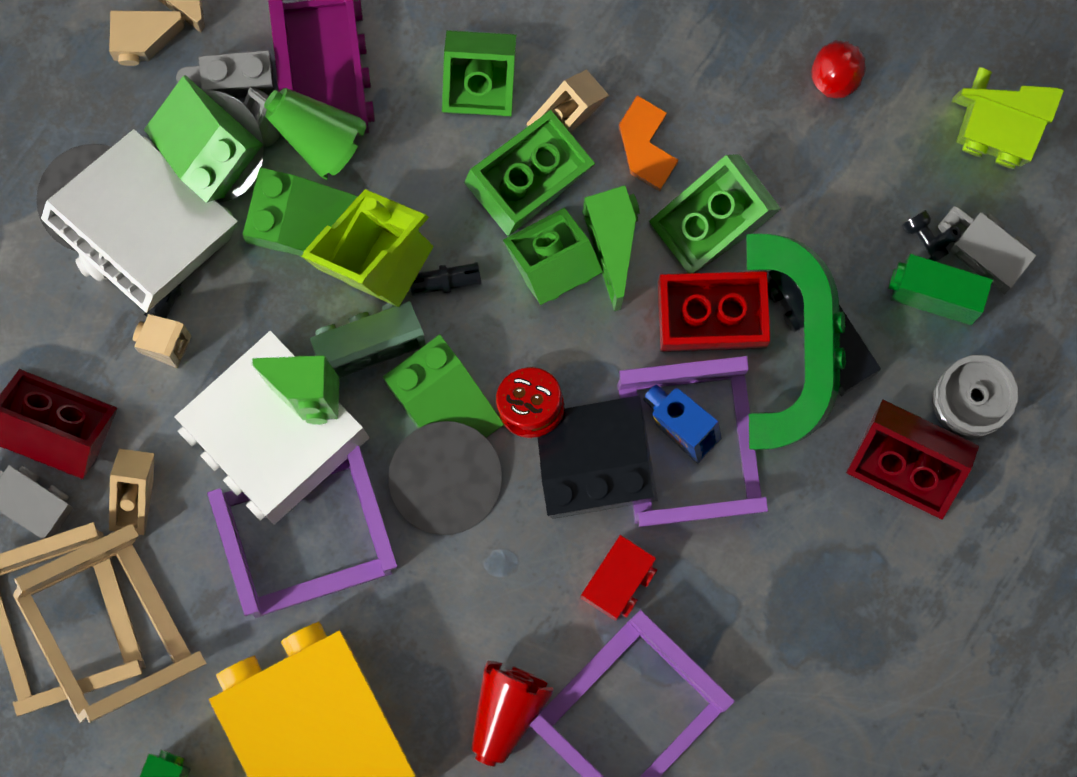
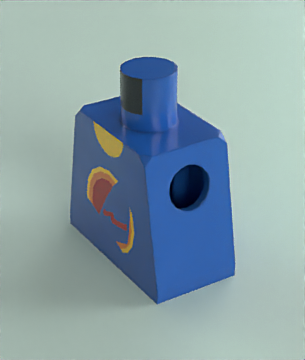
M656 384L644 396L643 401L654 409L652 414L655 425L697 464L722 439L719 422L680 389L675 388L670 394H667Z

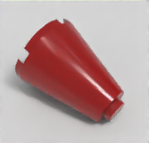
M487 661L484 668L471 750L477 754L475 759L492 767H495L497 762L505 763L529 729V725L541 712L554 691L553 687H547L548 683L522 669L512 667L511 670H500L503 663L497 661Z

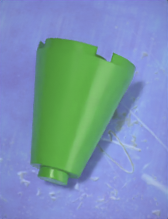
M283 88L280 92L274 90L264 104V108L267 109L265 117L310 167L325 180L328 179L327 173L335 176L348 163L358 148L353 143L357 133L363 136L366 130V122L360 117L288 88Z

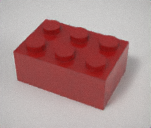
M767 271L660 274L658 280L660 352L767 348L770 343Z

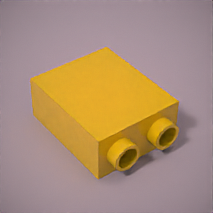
M313 623L281 641L288 658L262 670L254 655L233 664L216 675L223 692L208 700L248 777H417L345 636L340 630L327 637L321 623Z

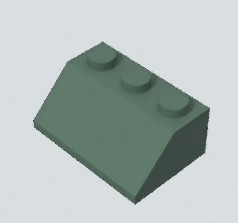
M410 301L402 302L399 308L387 303L382 306L383 311L373 315H369L368 312L359 313L348 319L349 324L336 328L335 324H330L315 331L316 336L310 338L316 356L325 355L339 378L422 348L426 345L424 333Z

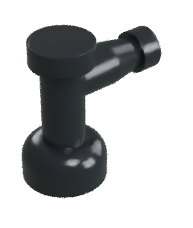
M925 210L902 226L908 234L916 233L930 255L928 259L937 262L949 254L946 247L951 242L958 240L961 237V232L956 226H951L946 232L934 237L928 227L931 218Z

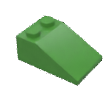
M186 75L182 76L144 128V131L180 180L206 203L224 198L263 146L255 136Z
M549 110L472 167L464 184L505 234L510 236L595 165V162L556 115Z
M729 154L720 159L650 219L649 223L689 274L699 272L744 240L746 234L755 232L778 213L781 207L741 155Z
M259 167L243 237L246 244L302 256L305 249L326 226L331 227L358 196L296 175Z
M625 185L585 197L582 211L596 257L603 271L602 275L614 311L621 310L635 223L638 222L637 215L640 214L635 194L628 195Z
M440 334L382 376L384 384L417 428L434 422L451 421L470 426L480 432L485 438H488L504 426L496 411Z

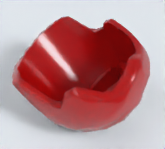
M834 40L828 45L823 46L814 60L811 71L813 83L827 97H847L861 85L866 71V58L858 46L850 44L848 41Z

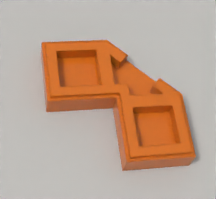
M637 95L619 123V131L630 174L660 192L679 160L650 143L667 113Z

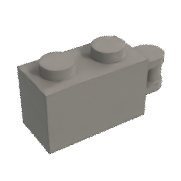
M269 50L199 56V66L183 67L176 74L177 83L182 76L186 75L203 91H219L236 99L246 98L250 87L260 89L268 96L275 90L273 63Z
M952 207L945 218L939 223L938 228L944 233L948 228L956 226L960 222L967 230L963 235L961 234L958 240L954 241L955 244L950 252L979 275L993 279L992 285L1005 295L1037 256L1031 252V245L1019 236L1014 238L1003 230L1005 227L1003 223L993 215L988 214L986 216L980 212L974 220L961 209Z
M10 465L4 472L0 470V512L41 539L56 535L74 509L66 503L69 496L53 485L46 490L37 484L39 476L21 465L19 470Z

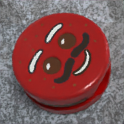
M526 367L510 373L500 383L496 393V405L505 427L517 436L525 438L543 436L551 432L563 417L565 403L560 385L552 374L543 369Z

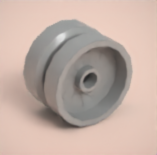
M970 355L957 360L938 379L933 391V409L938 421L946 430L965 439H979L994 433L1012 417L1018 403V386L1012 372L1001 361L987 355ZM971 391H973L974 396L979 395L981 401H974L971 397Z

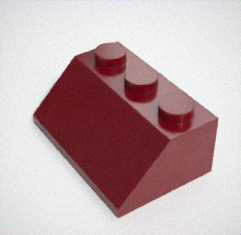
M19 369L0 394V447L61 470L69 475L84 479L99 455L115 417L117 407Z
M882 399L846 474L943 520L972 470L979 445Z

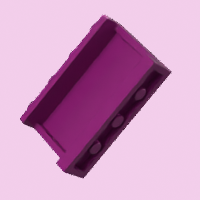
M268 0L279 92L283 88H288L358 116L366 122L364 134L369 133L368 123L375 122L373 101H366L364 91L366 88H371L369 67L362 68L360 55L367 54L365 34H358L356 21H363L361 0H307L283 3V0Z

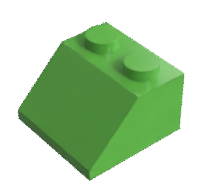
M446 31L442 112L512 116L516 53L515 34Z
M565 207L503 239L525 283L540 305L557 299L561 294L580 284H585L593 277L603 273L590 240Z
M325 355L252 358V366L267 386L302 420H306L309 424L320 425L327 423L328 419H338L339 376Z

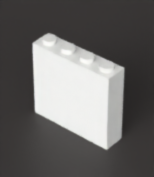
M134 129L46 201L41 217L49 227L146 313L228 242L238 222L229 209L220 206L215 200L206 203L180 180L163 155L155 148L154 144L148 138L142 137Z
M269 331L182 409L175 418L183 426L178 430L179 434L191 447L198 443L205 450L200 456L214 472L220 467L228 475L223 480L237 496L244 492L251 500L246 504L250 511L260 521L266 516L275 525L348 458L347 455L358 445L359 447L362 446L369 439V436L364 428L340 403L338 419H328L327 423L320 425L309 424L306 420H302L267 386L252 366V358L295 357Z

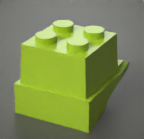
M979 67L972 88H963L952 100L954 103L967 107L956 142L964 145L962 151L971 155L982 157L983 154L986 155L987 153L997 157L995 163L1010 169H1015L1016 166H1023L1031 162L1045 127L1052 123L1064 90L1054 87L1021 86L1019 91L986 89L992 71Z
M364 189L331 227L326 226L305 249L301 257L319 271L399 308L434 247L418 231L429 217L426 214Z

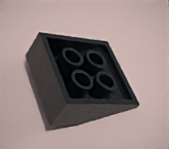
M640 395L565 408L560 423L551 432L538 437L542 485L547 516L556 519L658 501Z

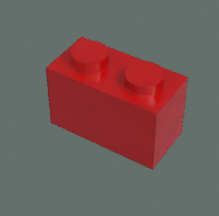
M620 535L582 592L580 598L615 621L620 614L627 618L638 599L633 597L636 589L640 584L646 588L657 572V569L652 566L656 558Z

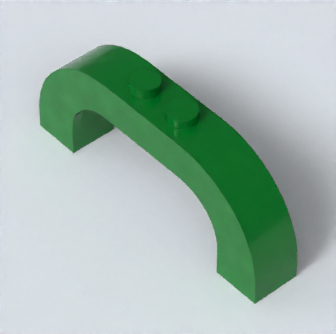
M746 234L747 270H776L788 275L799 286L804 300L805 383L803 391L798 400L784 411L749 414V449H774L805 439L814 433L831 413L838 396L840 369L845 368L846 362L845 349L840 348L839 333H844L845 315L844 312H839V297L834 278L825 262L816 252L805 244L789 237L772 234Z

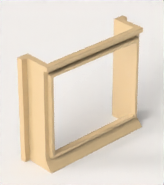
M92 522L1 553L0 576L73 552L104 537V534L97 530L95 523ZM111 558L93 567L124 664L77 680L83 694L143 674L142 669H146ZM0 592V645L18 701L12 702L16 716L68 700L61 686L36 695L32 694Z
M133 524L123 527L14 580L18 587L13 596L80 723L86 719L91 723L206 664L200 651L192 655L189 652L133 546V543L138 538ZM117 556L174 664L89 706L32 595Z

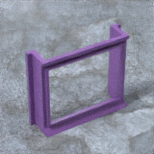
M747 356L619 371L620 380L617 384L619 399L637 396V390L651 389L656 384L662 388L731 380L747 498L745 500L652 510V502L633 505L635 524H639V527L768 512L767 499L761 496L755 449H749L750 409L745 374L749 370Z
M359 445L347 455L348 458L330 475L350 469L378 559L258 597L231 510L232 506L250 501V499L244 492L237 496L233 491L224 493L221 488L207 492L244 616L252 614L255 618L392 575L391 570L398 568Z
M641 610L613 636L529 725L582 777L604 776L553 725L639 636L709 703L640 777H660L721 712H725L735 702Z

